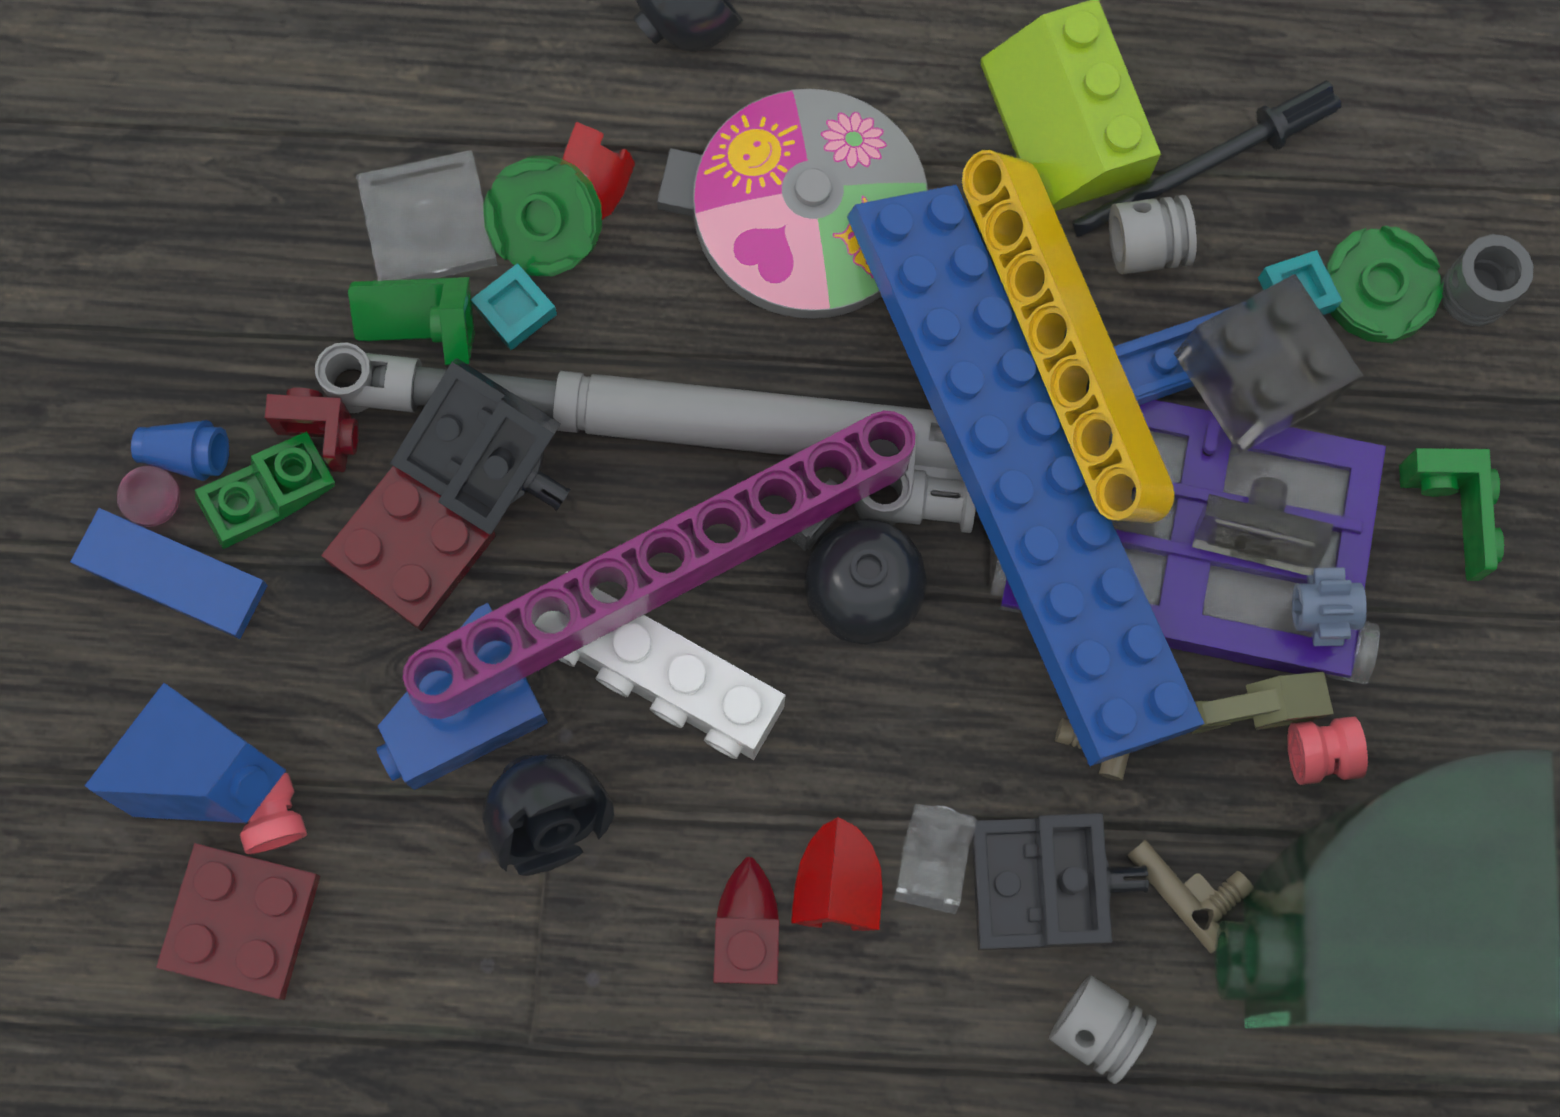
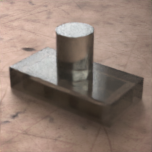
M1260 477L1251 483L1248 503L1212 494L1208 495L1195 526L1192 547L1308 576L1313 575L1314 568L1319 567L1330 546L1333 524L1285 513L1288 486L1277 478Z

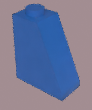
M486 603L476 608L460 628L492 612L489 604ZM491 641L481 647L477 658L486 664H498L508 658L512 649L502 641ZM445 671L431 672L422 679L419 690L427 695L435 696L442 694L449 689L453 682V676ZM526 677L457 714L443 719L429 718L419 713L412 704L408 692H406L378 725L385 743L376 747V750L391 780L395 781L402 777L410 788L416 790L547 724L548 721Z
M163 683L85 784V787L132 817L247 823L286 770L203 709Z

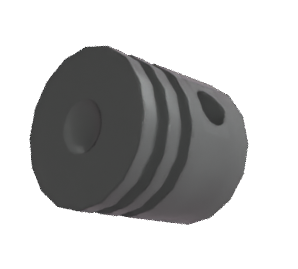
M1491 234L1475 240L1446 271L1441 281V284L1443 282L1442 303L1444 308L1454 319L1465 325L1483 326L1495 322L1528 290L1533 280L1534 265L1528 251L1518 241L1504 235Z

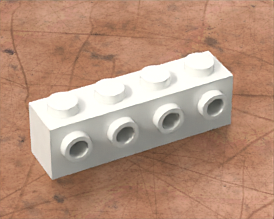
M594 588L592 592L594 598L602 603L618 601L597 588ZM549 611L543 613L538 618L535 627L544 633L554 634L563 630L570 620L559 611ZM645 615L559 659L561 662L572 667L575 666L577 661H580L598 671L599 673L595 679L624 697H628L631 691L651 701L653 704L650 707V711L668 723L682 728L685 722L707 733L704 741L714 749L733 759H737L740 753L752 760L755 759L785 705V694Z

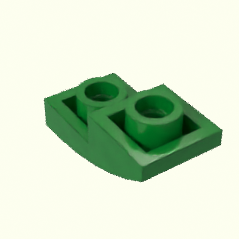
M306 431L252 455L250 466L195 489V499L222 549H225L303 508L333 488L335 481Z

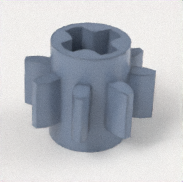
M1344 567L1314 568L1313 575L1307 576V583L1295 584L1292 594L1293 623L1297 631L1312 632L1313 646H1344V640L1351 638V630L1363 629L1367 612L1365 590L1362 583H1351V580H1345Z

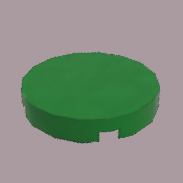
M530 156L506 166L498 174V178L493 182L491 190H488L483 204L484 228L493 249L504 260L508 259L513 265L518 263L531 276H555L578 266L594 250L602 229L601 202L592 182L576 165L556 156Z
M1382 226L1381 229L1366 230L1367 228L1353 232L1337 245L1325 266L1342 299V303L1330 315L1345 331L1366 341L1392 343L1413 336L1435 315L1443 297V282L1441 284V277L1438 272L1440 265L1435 253L1418 236L1399 227Z

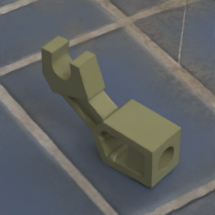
M1324 672L1277 676L1246 685L1247 694L1213 701H1196L1195 704L1205 724L1194 730L1192 734L1203 733L1231 725L1232 722L1253 719L1256 730L1286 727L1290 726L1291 723L1312 722L1333 715Z

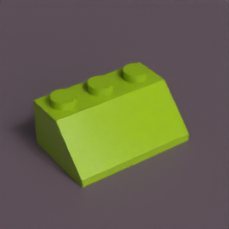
M1089 0L1043 14L981 58V67L1016 157L1034 165L1055 211L1149 182L1161 153L1099 0Z

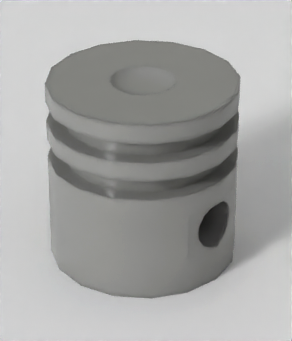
M1186 195L1175 196L1174 199L1172 197L1160 198L1159 202L1157 199L1112 204L1109 216L1110 245L1115 267L1119 274L1163 269L1165 265L1167 268H1175L1179 264L1181 266L1193 265L1197 250L1196 225L1193 209Z
M1089 975L1076 990L1059 1016L1050 1033L1049 1040L1086 1065L1094 1062V1071L1099 1074H1104L1106 1071L1109 1072L1107 1079L1117 1084L1142 1052L1155 1028L1157 1019L1150 1014L1144 1018L1141 1017L1143 1009L1137 1005H1134L1131 1009L1128 1008V999L1094 976Z

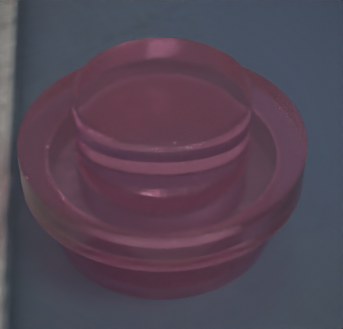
M142 466L132 470L122 479L117 490V504L121 513L129 521L144 527L157 526L166 522L173 516L180 502V489L176 480L166 470L154 466Z

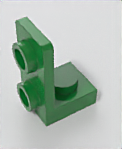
M469 277L354 281L350 284L348 296L353 332L356 340L432 338L433 342L443 343L445 365H450L456 358L466 364L470 363L475 327Z
M1416 448L1399 464L1400 488H1421V494L1430 497L1453 495L1458 493L1460 488L1466 580L1480 581L1497 569L1504 554L1503 532L1499 527H1495L1494 505L1497 503L1500 494V478L1498 471L1491 468L1490 449Z

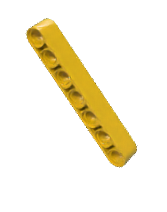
M982 150L974 154L966 163L962 176L963 190L1093 502L1100 514L1110 520L1143 523L1160 521L1169 513L1174 502L1172 481L1039 173L1034 165L1026 160L992 150ZM1090 380L1089 389L1086 392L1087 382ZM1112 432V444L1109 448V436ZM1135 485L1136 497L1134 502H1132V489Z

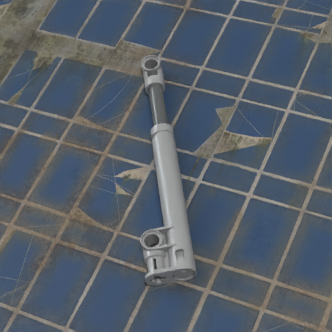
M347 342L335 343L327 347L318 356L315 364V376L328 398H341L349 413H359L368 408L415 413L418 406L426 405L447 369L422 367L419 358L365 353L357 345ZM350 369L362 372L355 384L342 388L334 386L335 380L340 373ZM561 370L557 381L482 373L559 422L561 425L557 431L578 433L579 430H582L586 434L789 456L812 446L873 413L883 410L895 411L909 420L916 434L915 446L904 475L896 482L890 484L896 490L899 498L891 504L883 505L876 503L869 496L854 503L855 510L860 519H872L892 525L896 523L919 525L923 519L954 522L960 524L962 533L972 532L976 508L932 410L592 374L591 377L584 376L583 373ZM879 439L869 444L871 449L881 456L891 457L899 453L898 448L888 440Z

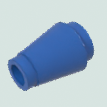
M209 420L138 427L132 437L131 453L136 463L147 464L204 481L210 475L219 476L224 472L229 458V439L222 427H214Z

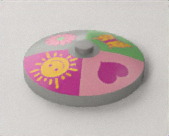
M822 89L788 90L763 97L748 104L731 116L716 131L701 156L696 171L693 193L694 224L700 245L709 263L721 279L740 296L759 307L781 315L797 318H828L858 310L881 297V293L847 219L854 205L928 190L927 181L920 159L910 141L892 120L876 108L859 99L839 92Z

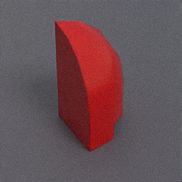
M576 122L562 160L576 165L592 182L601 202L603 220L613 213L623 197L635 162L626 149H622L618 154L600 145L604 136L603 133Z
M838 817L824 824L809 841L799 864L794 889L791 923L822 928V923L834 922L852 926L851 930L853 931L879 930L883 895L881 866L873 845L858 827Z

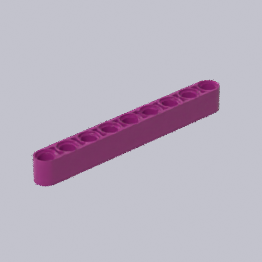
M883 410L873 413L419 649L410 656L404 666L403 673L405 687L412 704L419 713L429 718L443 719L453 716L896 482L904 475L915 446L916 434L912 424L905 416L895 411ZM879 439L888 440L898 448L899 453L891 457L881 456L875 453L869 444ZM825 467L835 468L845 476L846 481L838 485H827L816 477L815 472ZM771 495L781 496L787 499L792 509L783 514H772L761 506L760 501ZM726 524L732 527L738 536L731 542L721 544L709 540L704 532L712 525ZM664 552L677 556L682 561V565L674 572L659 573L653 570L648 562L656 554ZM607 581L616 582L626 590L624 597L614 603H602L594 598L592 592L599 584ZM549 611H559L565 614L570 621L560 632L549 634L535 627L538 617ZM491 641H502L512 648L508 658L498 664H486L477 658V654L482 646ZM445 671L451 674L453 682L444 693L434 696L427 695L419 690L422 679L429 673Z

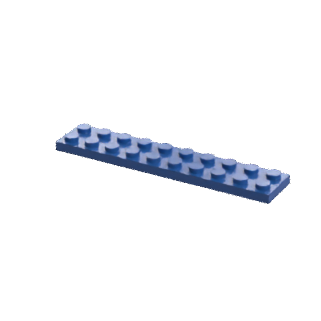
M952 185L855 204L847 219L1089 766L1193 732L1205 723L1112 521L1101 515L1093 502L1004 286L958 186Z

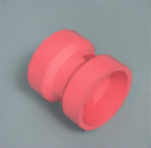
M1357 717L1334 718L1329 726H1317L1311 721L1291 723L1287 735L1289 761L1294 778L1299 785L1320 783L1325 776L1332 774L1337 775L1342 780L1364 778L1368 767L1367 744L1363 728Z
M288 773L282 775L249 819V823L243 828L240 838L246 854H257L277 849L296 842L307 835L302 816L294 811H288L292 807L291 798L295 793Z

